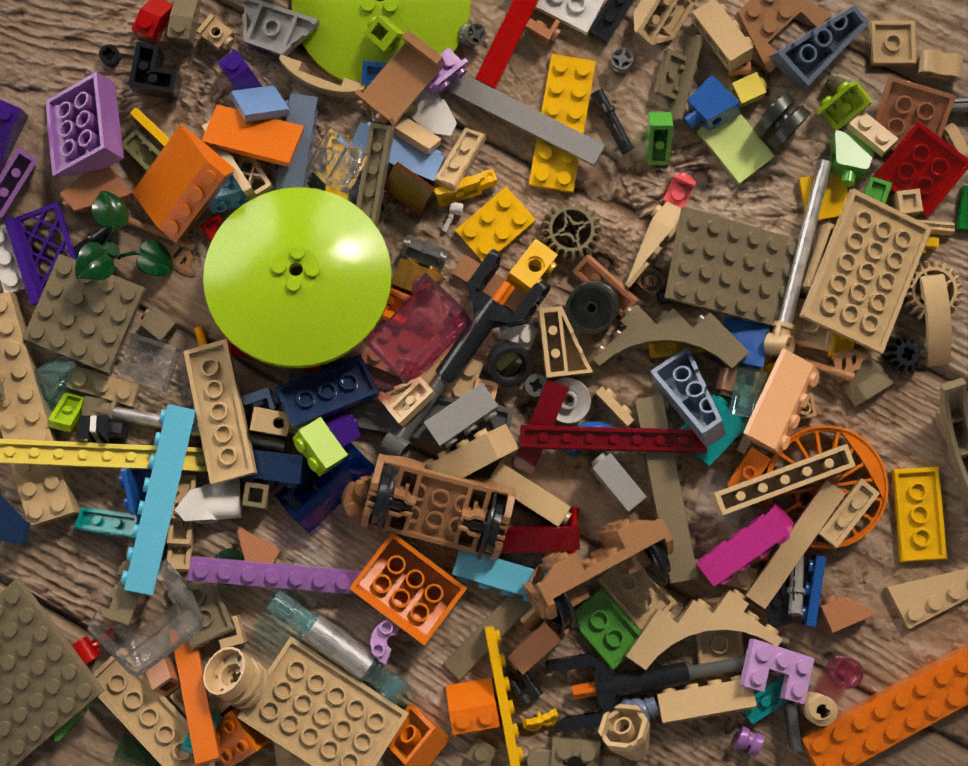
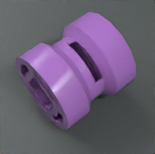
M741 726L735 736L733 747L739 750H747L748 754L756 757L762 748L764 735L758 732L752 733L749 728Z

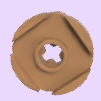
M371 476L360 477V480L350 482L342 493L341 500L344 510L354 521L361 522L366 503L362 504L360 499L361 497L365 498L369 493L373 478Z

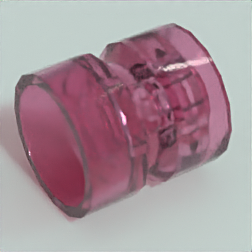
M842 655L834 656L826 665L828 679L840 687L854 688L863 679V668L853 658Z

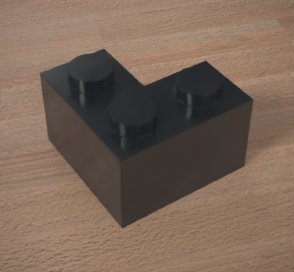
M136 42L128 86L135 94L178 100L182 78L178 71L162 69L164 52L159 45Z

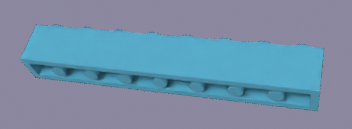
M168 404L167 410L162 409L159 423H162L163 427L161 433L156 432L153 446H158L156 455H151L148 468L152 469L150 478H145L143 491L147 492L145 501L140 500L137 512L138 515H141L140 524L134 525L132 538H136L134 548L129 547L126 561L130 562L128 571H123L120 585H125L124 591L153 596L196 410Z

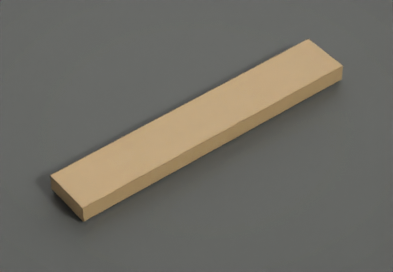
M824 480L794 523L789 534L790 538L778 546L745 595L766 609L845 496V492L829 481Z

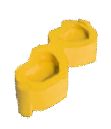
M554 708L543 715L538 711L536 712L537 717L522 719L524 729L529 731H537L542 725L552 726L558 718L557 710Z

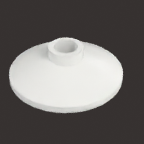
M566 377L556 380L555 382L569 387L567 395L573 397V402H568L565 397L556 420L564 423H574L581 420L588 413L591 405V397L587 387L574 378Z

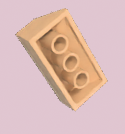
M782 348L743 432L756 446L781 455L783 450L787 449L790 443V434L799 424V415L802 408H805L809 402V393L812 387H815L818 383L819 371L816 367Z

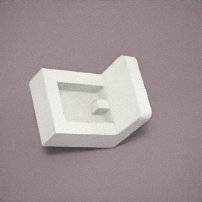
M528 324L511 328L499 327L497 338L517 342L525 350H530L538 329Z

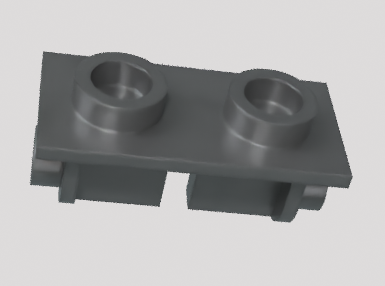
M408 234L407 238L403 241L400 256L415 259L420 264L436 267L442 272L450 250Z

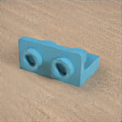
M244 168V169H241V171H242V172H247V169ZM233 174L210 203L209 208L212 214L240 207L249 201Z

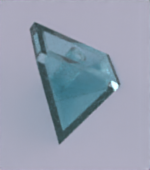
M62 354L57 355L34 370L43 398L47 403L64 392L76 367L71 358Z

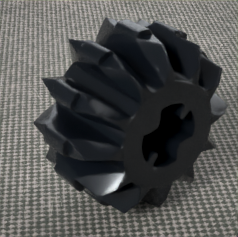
M904 336L903 340L897 337L894 339L895 343L887 345L891 351L885 352L884 355L891 357L886 364H894L893 372L900 369L901 375H905L907 371L912 374L916 372V368L923 366L920 360L925 359L926 356L919 352L924 349V346H916L918 339H913L910 342L909 336ZM907 352L909 356L903 359L901 354Z

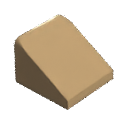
M533 607L520 617V621L530 631H533L544 620Z

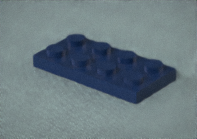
M361 354L275 387L276 395L293 430L308 425L320 417L323 419L379 396V390Z

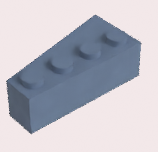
M854 5L831 17L768 57L797 89L807 87L861 32L869 21Z
M688 346L650 371L656 388L706 447H709L726 435L722 419Z

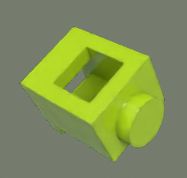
M379 15L369 21L368 29L364 33L384 52H392L404 35V32L399 30L387 17ZM384 29L388 31L385 36L383 34Z

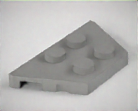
M242 0L244 3V14H242L244 24L243 41L247 45L279 56L280 54L288 56L320 25V21L316 18L262 0Z

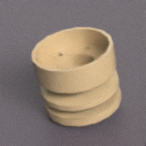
M226 647L216 652L209 659L204 669L203 681L205 688L211 694L223 699V701L235 708L244 709L256 704L263 696L267 688L268 675L267 670L261 663L250 658L237 648Z

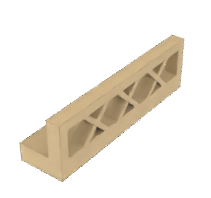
M209 122L202 125L205 131L207 129ZM217 149L220 156L236 169L233 172V176L249 201L274 188L256 159L247 158L243 155L233 156L231 152ZM244 162L253 163L251 173L241 171ZM254 179L264 180L266 183L255 191L252 189Z

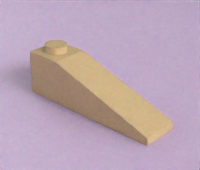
M666 202L663 206L659 204L650 214L653 218L625 284L628 290L676 235L681 211L680 207Z

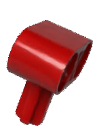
M107 630L91 641L88 636H85L71 646L88 667L99 658L98 652L114 643L115 638Z

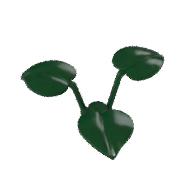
M100 191L92 204L91 214L99 226L104 228L111 227V231L103 246L97 242H90L81 248L76 259L75 278L105 280L114 272L115 259L120 260L132 255H139L136 259V265L143 273L151 276L170 274L174 268L170 254L166 247L158 241H145L141 244L140 251L134 250L120 253L118 245L112 243L111 239L116 231V226L124 227L127 225L129 212L125 203L118 196L108 191Z

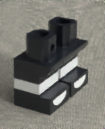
M80 416L78 439L81 442L127 444L128 431L124 429L123 422H112L109 416Z

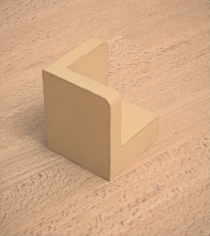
M920 189L897 191L890 197L891 207L910 217H916L923 211Z
M241 615L231 617L236 630L221 637L222 639L219 640L221 649L247 642Z

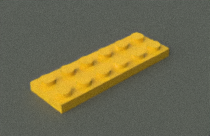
M552 54L541 113L584 134L596 61ZM537 138L529 186L573 194L579 159Z

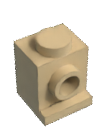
M211 13L196 30L202 40L221 54L234 43L235 35L233 31ZM218 30H220V34L217 35V36H214V34H215Z

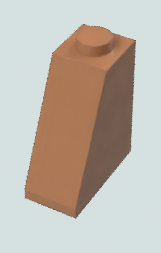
M110 166L104 169L85 172L60 193L65 199L62 201V204L70 212L74 210L79 215L91 212L92 204L100 191L113 193L123 202L136 198Z
M546 618L512 650L507 658L514 669L524 674L554 648L569 630L562 631L552 619Z

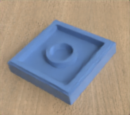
M274 85L231 91V99L245 122L289 116V108Z

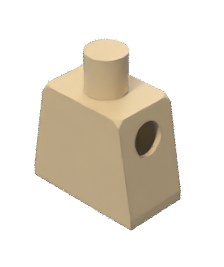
M254 407L249 432L286 438L288 433L296 434L302 427L293 430L285 412ZM281 420L283 423L282 428L274 427L273 421Z

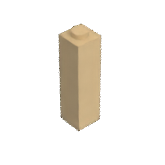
M502 462L498 464L489 478L516 489V501L556 527H559L560 523L565 525L571 516V513L568 512L571 508L570 506Z

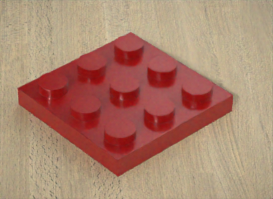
M917 121L873 176L891 182L890 189L895 193L897 191L920 189L922 213L929 217L968 170V158Z

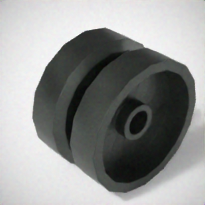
M788 92L784 93L764 112L759 122L753 128L760 137L766 136L774 129L775 132L768 139V144L776 151L811 113L802 105L798 106L790 114L788 111L793 107L796 99Z
M592 279L583 282L570 293L566 301V314L569 322L575 329L587 334H596L604 331L616 320L620 312V299L617 291L612 285L603 280ZM589 304H594L596 306V310H592V306H590Z

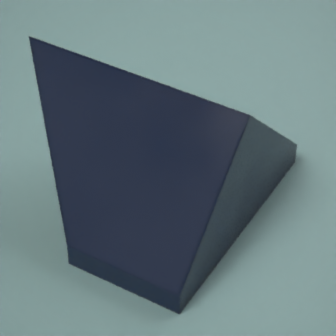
M0 493V541L25 546L30 522L25 521Z

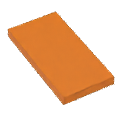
M217 105L202 141L211 148L290 167L304 133V126L273 118L245 122L237 109Z

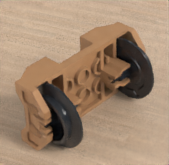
M378 455L360 526L377 528L378 535H380L381 530L471 552L477 554V560H480L482 556L490 557L491 560H498L511 519L516 489L492 479L470 474V478L467 480L425 469V462L403 456ZM387 465L400 467L392 496L390 495L397 472L396 467L390 476L383 474L381 484H378L382 468ZM492 492L500 493L506 498L504 508L503 505L497 504L496 493H493L489 504Z
M627 518L611 521L603 525V531L597 533L605 549L600 548L590 554L592 558L579 560L576 553L567 554L566 551L556 554L551 553L543 557V563L537 565L529 580L521 585L531 606L542 619H552L562 631L568 629L571 633L577 635L580 633V625L573 606L590 597L583 584L588 579L620 563L626 575H631L644 568L648 576L661 587L668 584L667 574L671 571L668 555L674 553L673 538L663 518H657L654 521H629Z

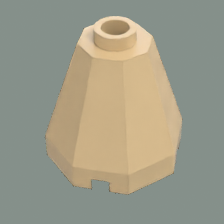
M619 704L614 707L615 711L612 713L608 711L603 714L598 733L610 751L628 760L639 761L648 752L650 723L637 705Z

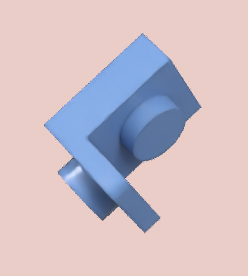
M268 387L242 396L244 405L247 407L251 406L252 409L254 407H261L265 405L264 401L268 400L270 409L278 411L276 405L280 404L276 392H272Z

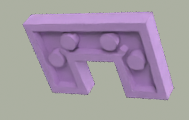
M749 639L739 685L764 692L769 670L784 674L780 698L798 704H805L814 658L756 639Z

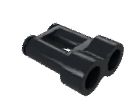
M517 670V674L513 677L511 674L508 676L510 689L517 699L515 702L519 708H522L542 695L543 692L539 685H535L528 672L522 674ZM517 676L520 677L523 684L527 688L524 691H522L517 681L515 680Z

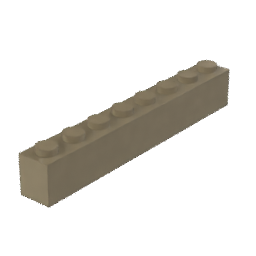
M662 395L633 401L638 428L673 429L672 423L667 421L666 413H669L667 399L663 400ZM643 452L655 519L663 518L673 538L674 553L668 555L671 571L667 574L668 583L698 579L697 573H701V569L697 565L699 560L694 559L693 550H696L694 536H690L688 527H692L690 514L685 513L684 504H687L685 490L681 491L680 481H683L680 467H676L675 459L678 458V453Z

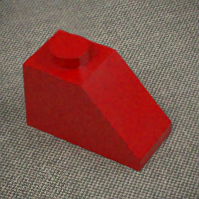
M149 0L140 8L131 28L135 36L151 44L158 45L169 21L173 4L164 0Z

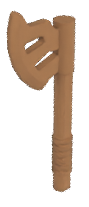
M129 216L127 225L172 242L173 245L167 250L174 269L184 275L195 276L191 264L194 259L192 251H195L197 243L185 238L175 243L160 229ZM180 247H183L181 253L175 258V253ZM186 257L187 260L184 266H182L180 263Z
M857 349L843 350L831 357L834 367L805 358L802 359L813 364L820 372L853 382L854 372L859 371L862 361L871 359L872 355ZM856 356V364L853 365L852 357ZM843 358L846 360L845 370H842Z

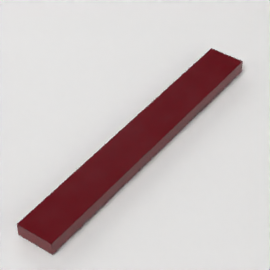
M520 425V449L707 453V447L692 429Z

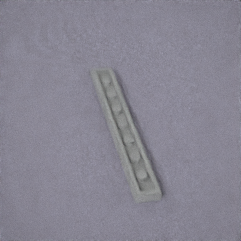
M464 75L459 80L454 79L450 82L451 85L448 89L445 90L594 167L605 149L604 144L467 75Z

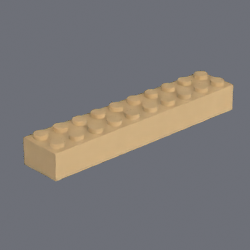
M10 291L0 294V380L3 384L6 400L0 402V429L3 439L60 441L57 429L48 427V419L52 412L32 344L22 339L27 326L18 296ZM11 464L27 522H30V526L37 527L79 513V504L67 466Z

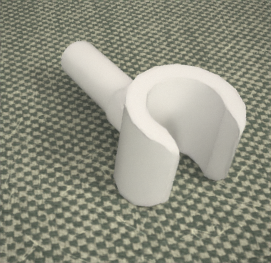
M457 202L451 204L448 218L442 228L443 231L447 232L454 215H462L463 204Z

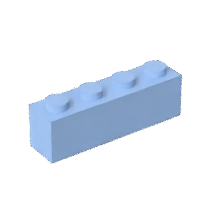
M360 122L350 145L352 153L365 157L371 122H367V124ZM393 135L388 167L393 169L398 161L424 181L435 186L434 179L445 162V156L437 149L426 155L398 136Z

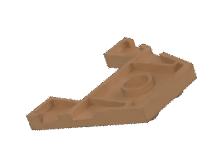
M749 0L736 15L746 35L752 40L758 59L760 58L765 73L769 75L777 68L768 57L776 52L768 44L798 15L814 29L828 20L832 14L807 0Z

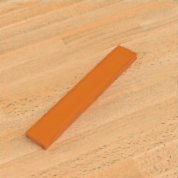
M180 627L170 630L194 760L197 766L220 760L221 757L208 691L203 681L204 670L199 648L191 649L184 629Z

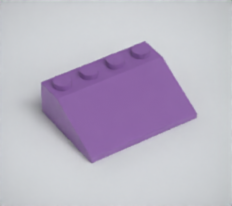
M95 72L45 101L53 177L58 178L104 169L124 159L114 82Z

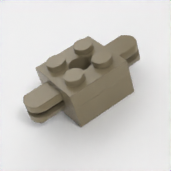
M552 735L551 749L533 748L527 755L528 766H621L619 759L615 755L600 754L601 743L599 739Z

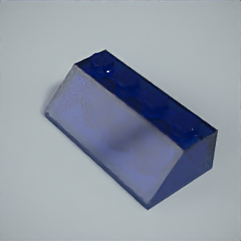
M352 442L343 447L348 455L339 465L320 477L311 469L308 486L300 485L299 489L284 487L275 496L291 517L309 534L342 503V493L350 482L360 480V477L370 476L375 470V466Z

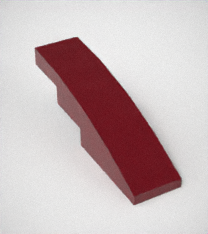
M548 379L529 425L554 426L569 387ZM519 446L512 466L533 475L544 449H520Z
M531 525L508 527L501 553L580 550L579 526L555 527L554 525L531 527Z

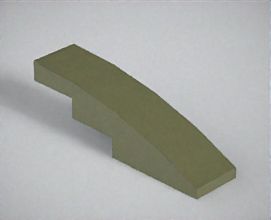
M137 129L122 141V147L146 171H148L160 154V151Z

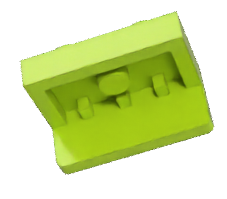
M858 81L844 82L836 89L838 91L837 94L833 97L828 96L819 103L821 107L816 110V113L818 115L823 114L834 130H841L873 103Z

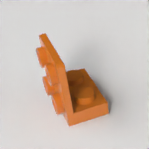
M235 708L222 716L216 729L220 760L224 766H234L272 741L237 718L242 709Z

